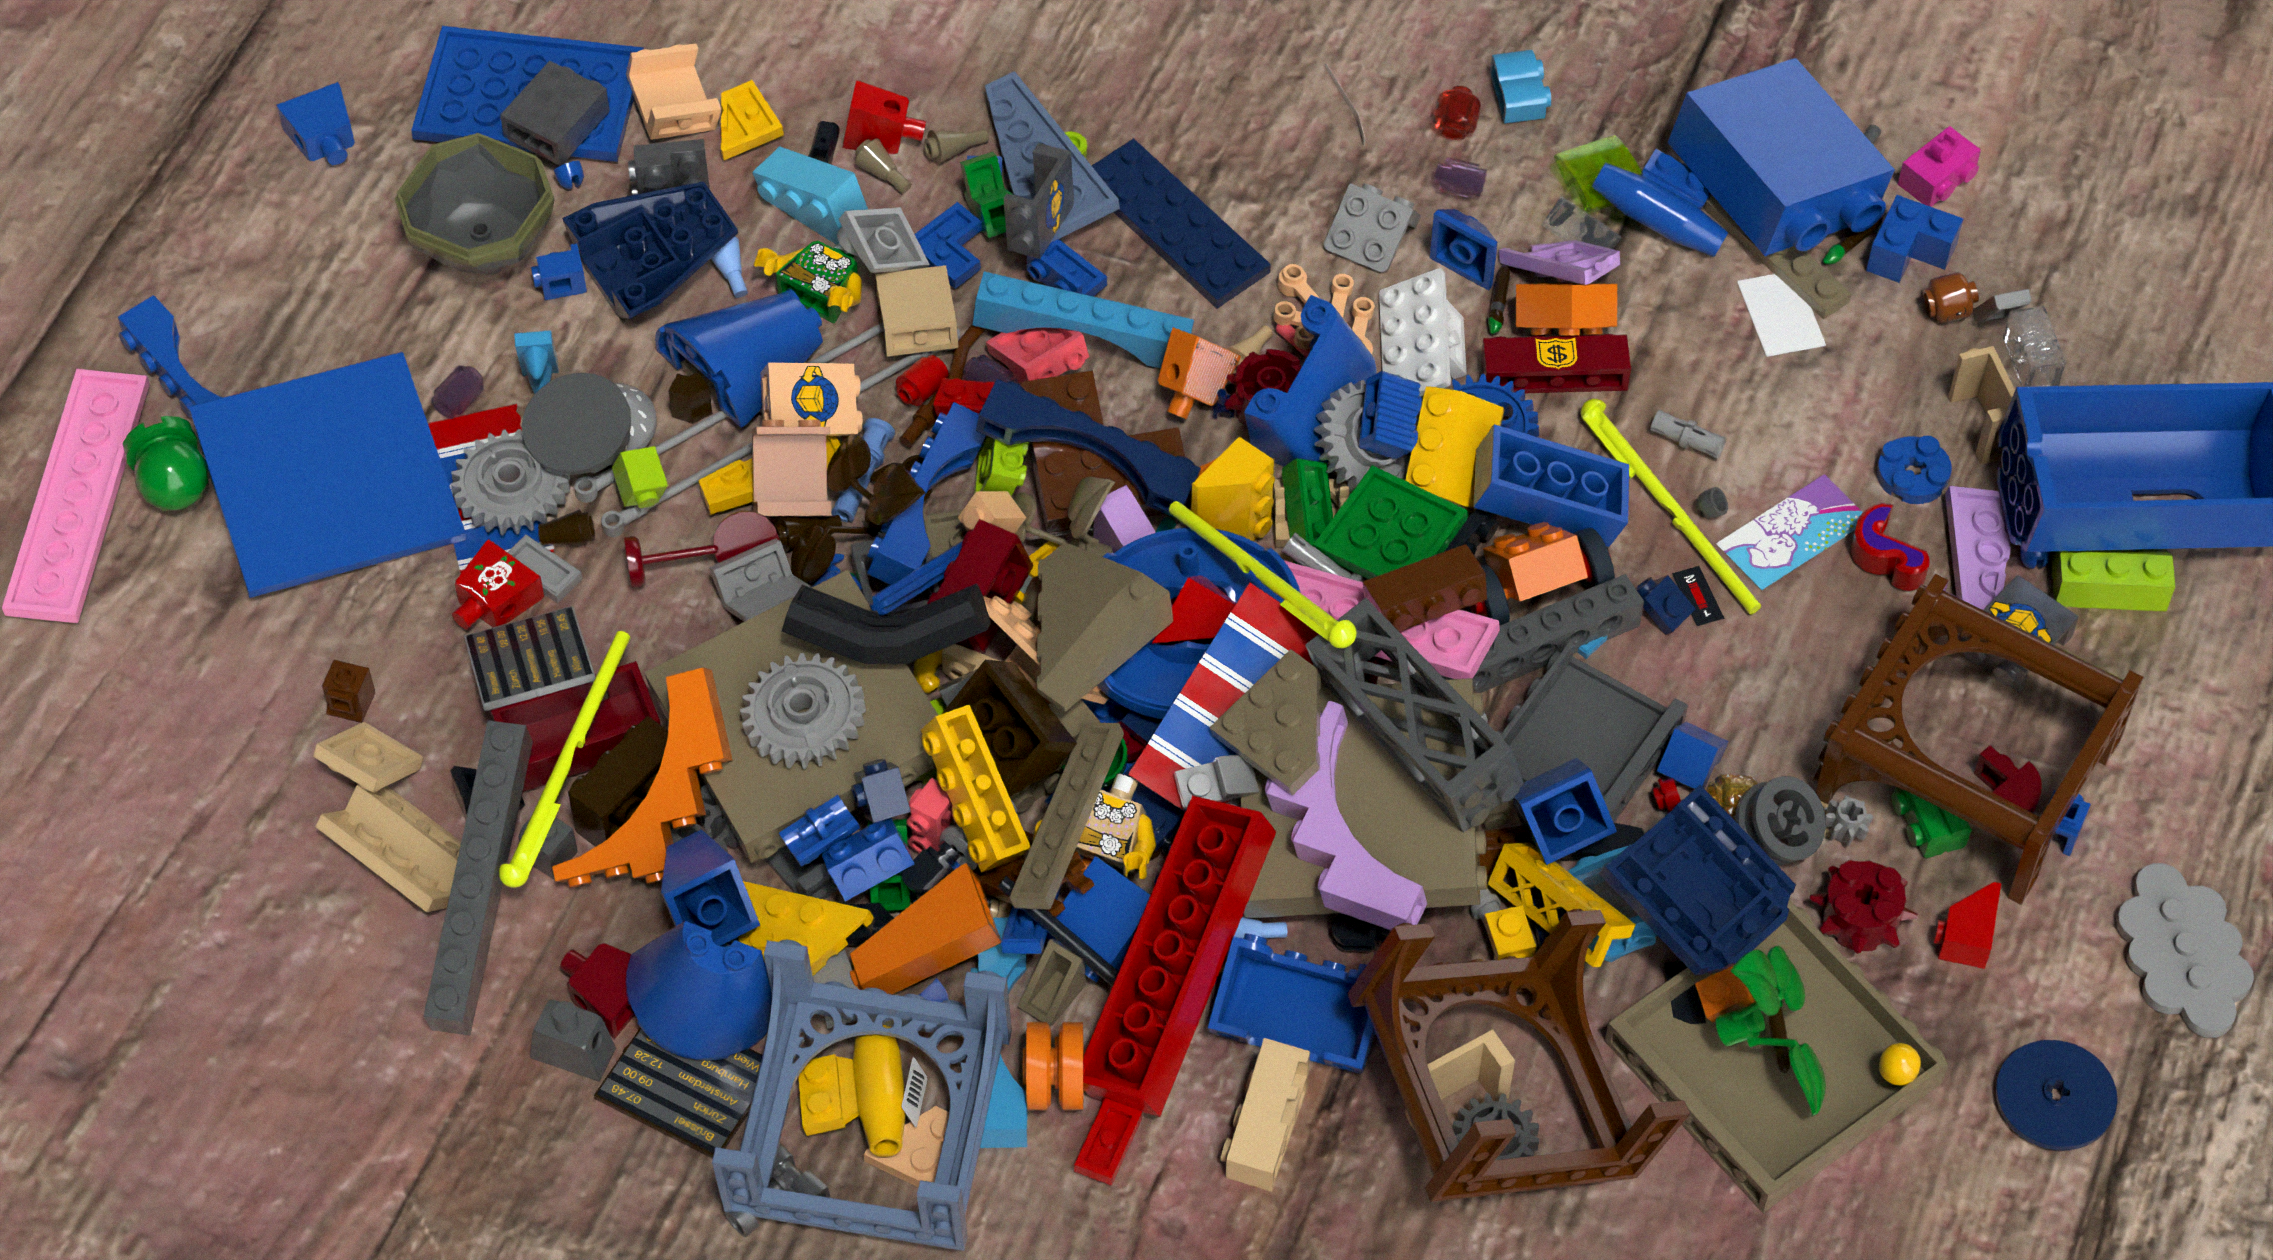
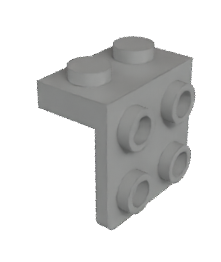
M1350 183L1326 237L1324 247L1331 253L1380 273H1386L1390 269L1407 227L1410 226L1416 229L1421 215L1413 209L1414 203L1395 196L1394 200H1390L1381 196L1383 191L1374 186L1363 183L1361 188Z
M777 538L709 567L723 607L744 622L794 597L802 584L810 587V585L792 574L782 543Z

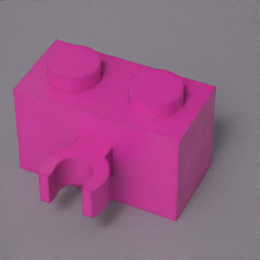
M1949 126L1902 163L1898 185L1922 204L1932 207L1939 200L1945 201L1948 199L1955 188L1963 181L1967 183L1974 178L1979 170L1977 164L1981 149Z

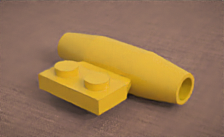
M883 1025V1027H885V1028H891V1027H892V1026ZM877 1034L855 1036L853 1059L838 1057L836 1054L811 1059L798 1076L802 1126L806 1136L846 1128L845 1125L860 1116L870 1151L874 1155L888 1157L899 1153L903 1146L906 1113L902 1109L905 1089L901 1053L896 1037Z

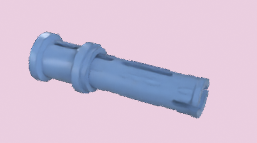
M869 418L863 425L864 434L862 438L867 442L871 452L870 467L866 474L858 479L860 485L867 489L873 471L881 466L885 459L883 452L887 443L892 441L895 436L894 428L889 423L877 418ZM851 485L845 492L840 493L831 511L832 515H839L842 522H853L863 496Z

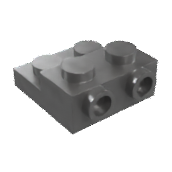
M704 139L633 146L634 160L628 161L630 182L637 181V183H631L632 195L703 181L710 189Z

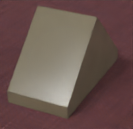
M1054 938L1050 939L1018 1007L1041 1022H1047L1049 1026H1053L1086 986L1085 963L1083 959L1072 953Z

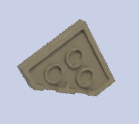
M1290 649L1209 727L1216 739L1292 796L1320 769L1318 736H1320L1319 690H1321V676L1318 669Z

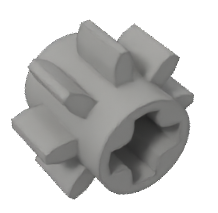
M1845 795L1839 804L1834 800L1830 801L1826 809L1828 814L1825 815L1826 827H1829L1831 840L1836 839L1850 846L1855 837L1860 840L1866 838L1873 815L1866 814L1864 801L1850 798L1848 795Z

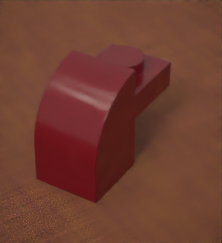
M1991 745L1988 746L1979 755L1974 775L1993 790L1992 793L2034 814L2042 792V780L2036 767L2028 761L2018 769L2008 756L2000 754Z

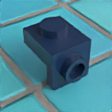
M1669 575L1656 580L1649 577L1635 588L1644 601L1643 608L1665 635L1672 633L1696 610Z

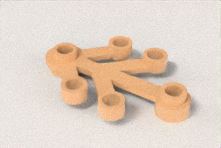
M1290 264L1280 271L1277 286L1282 294L1289 297L1298 296L1305 304L1310 295L1318 297L1306 283L1307 275L1301 266ZM1347 274L1334 276L1331 286L1333 293L1331 304L1342 317L1347 297L1352 294L1354 285L1352 277ZM1360 297L1353 303L1352 315L1355 320L1352 330L1372 354L1373 346L1370 340L1365 337L1368 320L1373 317L1375 305L1371 299ZM1282 301L1277 303L1274 309V321L1282 326L1290 324L1299 326L1295 331L1294 343L1300 349H1310L1309 345L1314 335L1307 332L1302 326L1301 312L1296 311L1295 306L1290 302ZM1281 312H1286L1289 315H1283ZM1301 336H1308L1309 338H1308V339H1305V338H1302Z

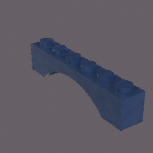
M996 379L978 416L976 431L1007 445L1050 441L1070 444L1094 453L1108 461L1125 475L1136 488L1146 506L1171 517L1174 516L1169 513L1170 505L1175 501L1182 503L1184 506L1187 505L1192 494V483L1200 474L1201 468L1186 457L1170 455L1161 451L1152 442L1138 441L1127 436L1120 428L1104 426L1093 421L1089 415L1083 412H1072L1059 406L1055 400L1049 397L1033 395L1015 382H1004Z

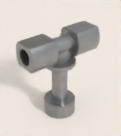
M779 1143L769 1188L830 1198L828 1187L810 1170L802 1173L795 1166L793 1155ZM725 1212L728 1222L743 1237H747L759 1227L757 1217L742 1212Z

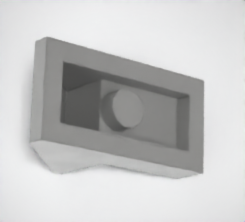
M1239 755L1216 757L1211 763L1175 771L1174 773L1183 811L1187 810L1192 795L1224 802L1259 793L1252 765Z

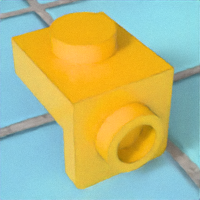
M1523 905L1485 914L1484 924L1495 954L1494 960H1500L1508 956H1515L1516 958L1534 957L1536 944Z

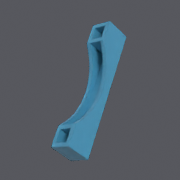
M983 272L976 297L972 325L1003 333L1032 328H1061L1079 331L1114 343L1135 355L1147 366L1161 369L1172 328L1174 327L1192 334L1194 320Z
M1008 917L993 918L1001 940ZM1000 943L973 956L978 957V967L971 968L973 973L991 971L1007 978L1009 994L1014 984L1027 971L1026 954L1002 953ZM1000 1054L980 1148L1027 1147L1026 1092L1014 1080Z

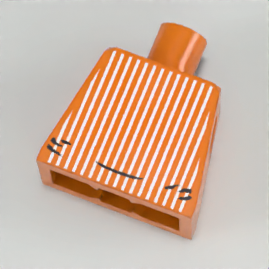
M1173 327L1158 377L1159 385L1175 391L1167 412L1187 419L1195 400L1209 406L1214 405L1228 382L1226 379L1227 374L1233 373L1241 356L1196 335Z

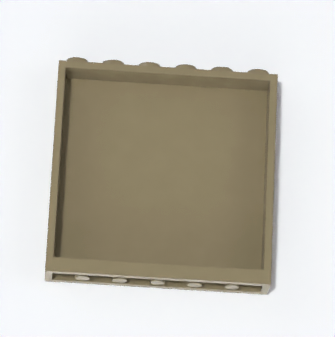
M1790 900L1787 906L1789 908L1787 920L1754 950H1761L1767 956L1772 947L1781 946L1802 978L1805 989L1803 1007L1792 1012L1783 998L1782 1011L1787 1038L1797 1040L1799 1045L1809 1044L1823 1068L1826 1090L1822 1106L1817 1115L1811 1117L1810 1106L1792 1066H1790L1789 1071L1785 1074L1778 1069L1773 1046L1757 1045L1749 1047L1748 1042L1744 1041L1727 1047L1718 1035L1716 1021L1712 1023L1706 1018V1015V1023L1689 1024L1673 1017L1671 1001L1695 983L1718 972L1695 975L1687 967L1608 1022L1605 1042L1660 1102L1685 1101L1690 1115L1682 1123V1126L1762 1213L1769 1210L1942 1084L1948 1067L1943 1053L1936 1046H1930L1919 1034L1915 1024L1909 1018L1902 1017L1892 1006L1888 996L1883 991L1876 990L1865 978L1861 968L1856 963L1849 962L1838 950L1834 940L1827 934H1822L1814 926L1808 913L1803 908L1796 907ZM1761 1011L1765 1022V1029L1760 1032L1759 1037L1771 1038L1769 1018ZM1895 1043H1905L1912 1046L1918 1052L1921 1060L1917 1078L1903 1086L1889 1083L1882 1077L1879 1071V1061L1883 1051Z

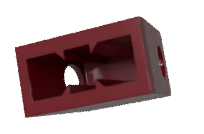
M606 943L599 944L588 958L571 949L563 957L560 964V969L571 976L567 983L570 999L578 1008L602 1017L611 1038L615 1040L635 1016L631 1004H628L625 985L631 954Z

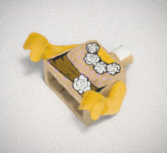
M1117 774L1110 793L1100 790L1075 850L1082 856L1094 859L1096 856L1106 864L1123 870V875L1126 877L1128 872L1133 874L1134 870L1138 869L1139 878L1145 879L1147 877V864L1156 848L1152 820L1146 815V811L1141 804L1131 801L1138 781L1126 775ZM1042 820L1037 822V824L1035 825L1033 840L1035 839V836L1038 832Z

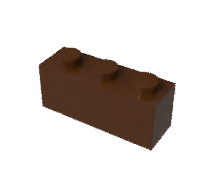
M1467 544L1363 581L1364 598H1367L1401 632L1410 627L1437 619L1448 613L1486 600V573Z

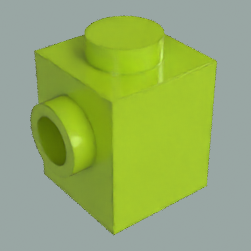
M655 446L620 452L612 466L624 507L638 505L639 508L653 506L659 502L668 487Z

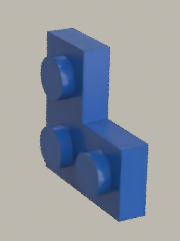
M956 202L914 234L930 264L928 267L946 265L949 284L954 289L981 270L980 260L962 245L982 231V221L960 203Z

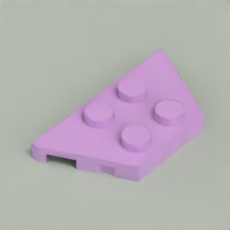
M1571 240L1531 245V252L1527 253L1514 251L1510 248L1499 249V260L1501 264L1532 271L1537 277L1552 276L1557 278V282H1576L1587 285L1620 265V251Z

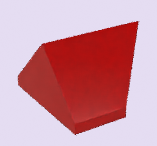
M1201 575L1188 577L1172 605L1173 622L1155 636L1152 643L1215 638L1236 603L1206 577Z

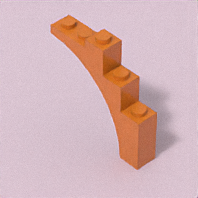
M702 667L666 677L670 705L668 739L660 769L647 796L630 819L606 841L579 857L552 866L555 882H568L569 888L592 883L591 876L605 873L606 878L626 875L629 873V866H631L633 878L646 879L647 884L662 882L667 846L673 844L669 824L673 825V829L685 828L695 825L696 817L706 815L696 770L699 769L700 774L717 772L723 769L722 763L733 760L712 670Z

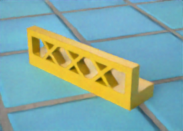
M1532 843L1504 844L1488 885L1516 907L1523 905L1525 914L1550 934L1559 923L1556 909L1564 908L1566 911L1573 909H1582L1583 911L1601 910L1606 924L1597 934L1599 938L1594 950L1587 949L1585 961L1589 965L1601 967L1612 940L1631 937L1636 926L1634 922L1555 861L1546 865L1537 848ZM1509 866L1515 870L1518 887L1512 888L1503 881ZM1537 887L1541 890L1545 907L1538 909L1533 904L1531 888Z

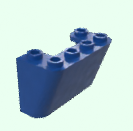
M1245 933L1243 939L1233 936L1208 1024V1030L1215 1035L1260 1048L1264 1038L1310 1051V1061L1350 1072L1363 1073L1375 1036V1030L1366 1007H1352L1347 993L1367 965L1359 964L1358 970L1350 969L1348 973L1345 972L1346 966L1333 961L1323 960L1322 966L1307 962L1308 956L1299 952L1285 950L1284 955L1276 954L1267 945V939L1257 935Z

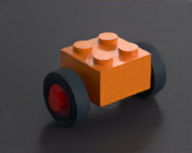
M1542 522L1529 526L1527 528L1528 532L1516 537L1514 534L1497 537L1493 540V545L1483 548L1487 565H1481L1486 573L1487 599L1469 607L1474 614L1499 620V626L1510 622L1507 602L1509 597L1517 601H1523L1579 580L1585 590L1614 579L1615 573L1610 553L1599 533L1593 528L1570 533L1562 530L1560 527L1557 528L1549 525L1548 522Z

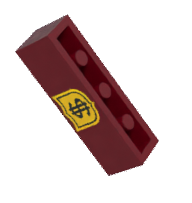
M1603 334L1514 338L1499 336L1483 338L1481 368L1482 374H1485L1486 381L1492 383L1493 379L1498 375L1500 376L1501 386H1504L1509 381H1513L1514 392L1524 389L1525 394L1628 391L1631 364L1627 335Z

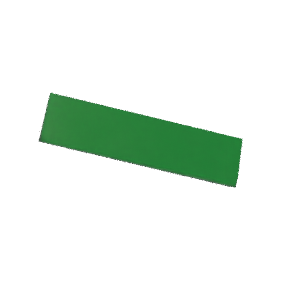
M1296 458L1282 468L1289 536L1291 538L1296 532L1313 546L1333 519L1329 479L1326 472L1327 463Z

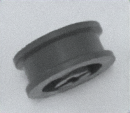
M1781 776L1768 782L1753 785L1744 792L1737 805L1735 821L1778 866L1810 857L1818 850L1824 839L1826 818L1822 803L1815 791L1798 778ZM1773 797L1779 799L1782 803L1775 804ZM1786 838L1788 845L1783 844L1779 840Z

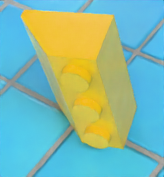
M1426 386L1416 429L1418 431V440L1411 452L1405 481L1454 503L1468 512H1474L1477 509L1473 508L1476 449L1494 424L1501 426L1505 409L1462 391Z
M1238 437L1192 483L1191 511L1215 529L1231 532L1255 541L1258 537L1263 538L1273 524L1271 515L1274 503L1272 498L1275 481L1273 476L1274 459L1241 437Z

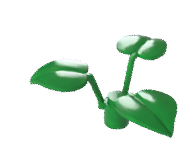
M1781 946L1772 947L1767 956L1761 950L1750 951L1736 962L1731 969V973L1736 975L1746 985L1755 1002L1747 1007L1718 1016L1716 1018L1718 1035L1727 1047L1744 1041L1748 1042L1749 1047L1757 1045L1789 1047L1792 1069L1810 1106L1811 1117L1819 1113L1824 1100L1826 1081L1823 1068L1813 1049L1807 1043L1799 1045L1795 1039L1759 1037L1760 1032L1765 1029V1022L1761 1011L1767 1016L1777 1014L1780 1008V1001L1783 998L1792 1012L1803 1007L1805 989L1802 978Z

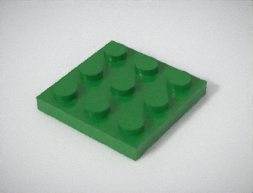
M1372 465L1315 541L1313 547L1317 548L1336 564L1367 579H1371L1444 552L1467 521L1468 511Z

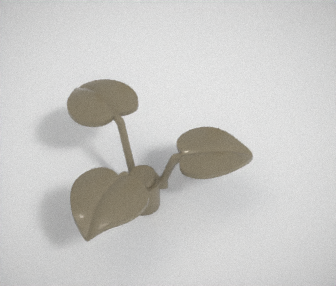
M1086 477L1079 482L1068 508V517L1072 521L1069 528L1072 536L1076 538L1072 542L1030 526L1037 507L1035 499L1030 494L1018 493L1013 500L1026 516V519L1015 534L1019 536L1022 544L1028 532L1059 545H1062L1064 542L1102 557L1106 553H1113L1111 546L1099 543L1098 539L1090 537L1086 533L1115 482L1096 477ZM1038 576L1033 577L1030 581L1022 602V606L1031 613L1029 619L1036 626L1041 625V621H1038V593L1042 592V580H1039Z

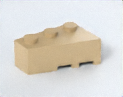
M1263 1039L1255 1068L1250 1071L1245 1088L1247 1094L1244 1104L1239 1103L1235 1113L1233 1127H1236L1233 1139L1227 1138L1222 1150L1221 1161L1226 1162V1178L1272 1192L1307 1092L1310 1051L1270 1039Z

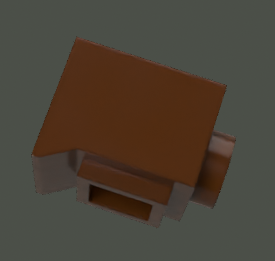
M333 660L322 684L327 702V715L359 723L363 722L376 693L369 668Z

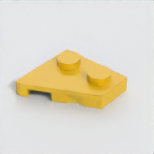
M753 80L721 93V156L723 160L784 136L782 124Z

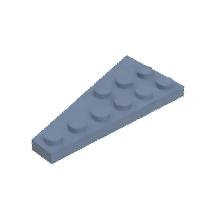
M1015 71L985 85L989 108L1013 195L1033 200L1036 196L1033 150L1038 143L1071 151L1074 205L1051 242L1120 209L1119 199Z

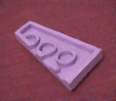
M1949 486L1945 493L1956 596L1984 610L2004 589L2006 562L2009 559L2011 549L2000 493L1994 490Z

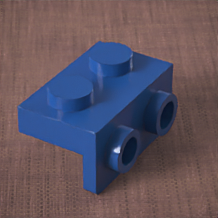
M1059 239L1049 244L1041 259L1027 255L1028 273L1034 280L1043 282L1047 286L1089 296H1095L1107 286V276Z

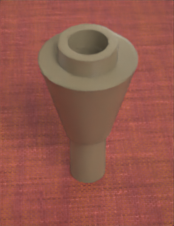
M985 129L969 133L930 130L927 138L924 140V150L929 159H933L935 164H940L963 152L970 146L988 143L989 137Z
M868 139L860 144L855 152L857 156L855 165L885 181L888 180L902 194L911 188L912 184L897 171L896 165L880 139L872 141Z

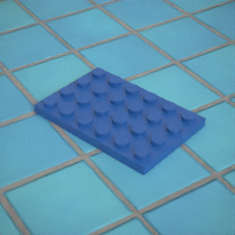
M442 26L411 129L412 137L414 140L445 142L480 133L523 151L532 152L504 138L500 115L550 60L562 67H569L576 74L590 81L599 82L607 90L610 111L569 157L618 162L634 101V95L626 76L630 53L643 50L644 47Z

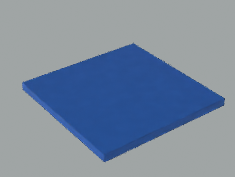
M403 352L189 406L194 428L249 598L466 540V532Z

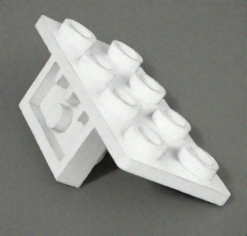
M1441 268L1380 290L1382 371L1420 383L1419 396L1424 395L1426 386L1445 388L1450 386L1451 377L1456 379L1467 375L1464 317L1446 299L1445 272Z

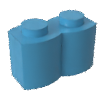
M1533 50L1492 55L1490 66L1491 79L1504 124L1545 118L1546 107H1551V92L1549 86H1543L1544 68L1542 60H1536Z

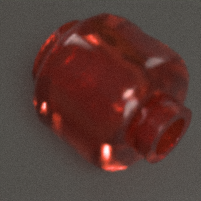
M1454 86L1452 89L1441 92L1437 98L1433 114V124L1439 130V134L1451 140H1462L1466 136L1473 134L1477 128L1481 111L1480 100L1472 94L1469 88L1464 86Z

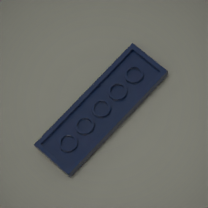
M1134 138L1092 165L1094 170L1119 199L1120 209L1113 213L1216 309L1270 273L1271 264Z

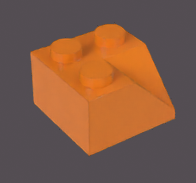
M1516 284V327L1530 328L1531 335H1551L1552 328H1558V335H1580V328L1581 334H1603V327H1617V284Z

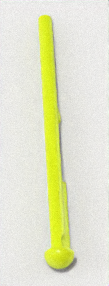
M1599 399L1586 401L1580 411L1582 420L1616 461L1629 464L1630 479L1636 474L1660 505L1673 515L1672 524L1685 534L1750 615L1756 613L1761 608V604L1604 414L1606 404Z
M1175 501L1170 505L1169 513L1235 562L1241 571L1249 573L1251 570L1262 584L1284 599L1280 604L1282 607L1330 642L1332 646L1342 649L1354 643L1357 632L1351 621H1337L1182 503Z
M617 631L510 863L500 865L499 878L508 887H520L528 880L529 873L561 804H556L555 801L570 771L576 746L583 748L585 736L630 641V635L624 631Z

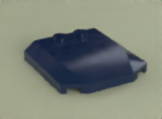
M1701 785L1679 802L1670 813L1635 843L1628 846L1608 863L1599 873L1695 975L1723 971L1735 965L1744 954L1757 948L1787 920L1789 898L1796 886L1785 872Z

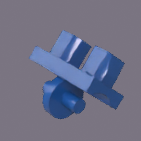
M836 795L815 810L811 807L805 810L804 817L779 832V835L799 865L803 866L818 858L821 853L828 850L836 842L851 836L852 833L860 829V826L839 795Z

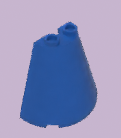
M788 289L783 293L667 323L656 331L655 344L657 352L677 370L682 368L680 362L687 359L714 383L720 409L742 428L762 408L760 372L768 363H804L823 343L818 328L822 326V320L814 308L806 309L800 302L797 294L792 289Z
M684 921L631 954L625 984L628 1004H631L641 1029L650 1039L665 1050L694 1060L712 1061L726 1059L729 1055L750 1049L768 1033L772 993L762 951L736 940L729 946H718L712 940V931Z

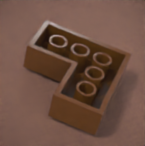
M1093 370L1020 382V386L1025 391L1038 397H1049L1055 400L1059 406L1072 412H1083L1089 415L1093 421L1104 425ZM1179 427L1128 435L1141 442H1152L1161 451L1175 457H1185ZM1050 441L1029 442V451L1045 531L1047 533L1070 530L1069 527L1072 521L1068 517L1069 504L1077 485L1086 477L1114 481L1115 483L1109 493L1127 485L1146 517L1165 514L1146 506L1136 488L1125 475L1108 461L1094 453L1070 444ZM1191 494V496H1190V498H1189V501H1188V503H1187V505H1186V507H1187L1188 509L1191 508V504H1192V494Z

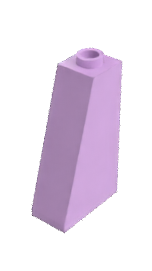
M1127 485L1107 495L1094 519L1093 538L1098 539L1099 543L1111 546L1113 553L1137 539L1156 533ZM1177 597L1171 599V607Z

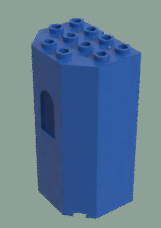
M2273 382L2016 387L1999 430L1998 446L2003 448L2001 457L2002 467H1998L1997 484L2012 544L2022 545V550L2026 552L2273 546ZM2185 493L2197 499L2134 501L2132 494Z

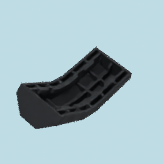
M977 583L905 614H886L884 616L802 584L791 601L781 632L863 664H907L987 631L990 626V619L984 597Z

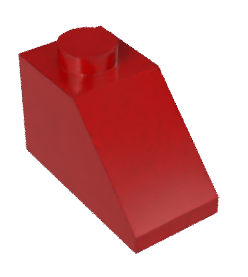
M1992 882L1949 907L1945 921L1938 920L1934 943L1940 944L1939 960L1985 969L1992 949L2002 883Z

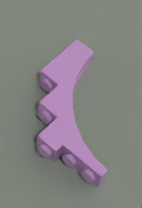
M1328 701L1323 713H1320V736H1318L1320 769L1293 796L1269 778L1266 783L1265 794L1268 797L1273 812L1298 820L1291 835V841L1294 844L1298 859L1325 868L1318 881V890L1326 908L1389 930L1402 923L1417 925L1427 905L1423 886L1395 874L1373 858L1352 835L1338 810L1335 771L1338 750L1348 726V721L1343 705Z

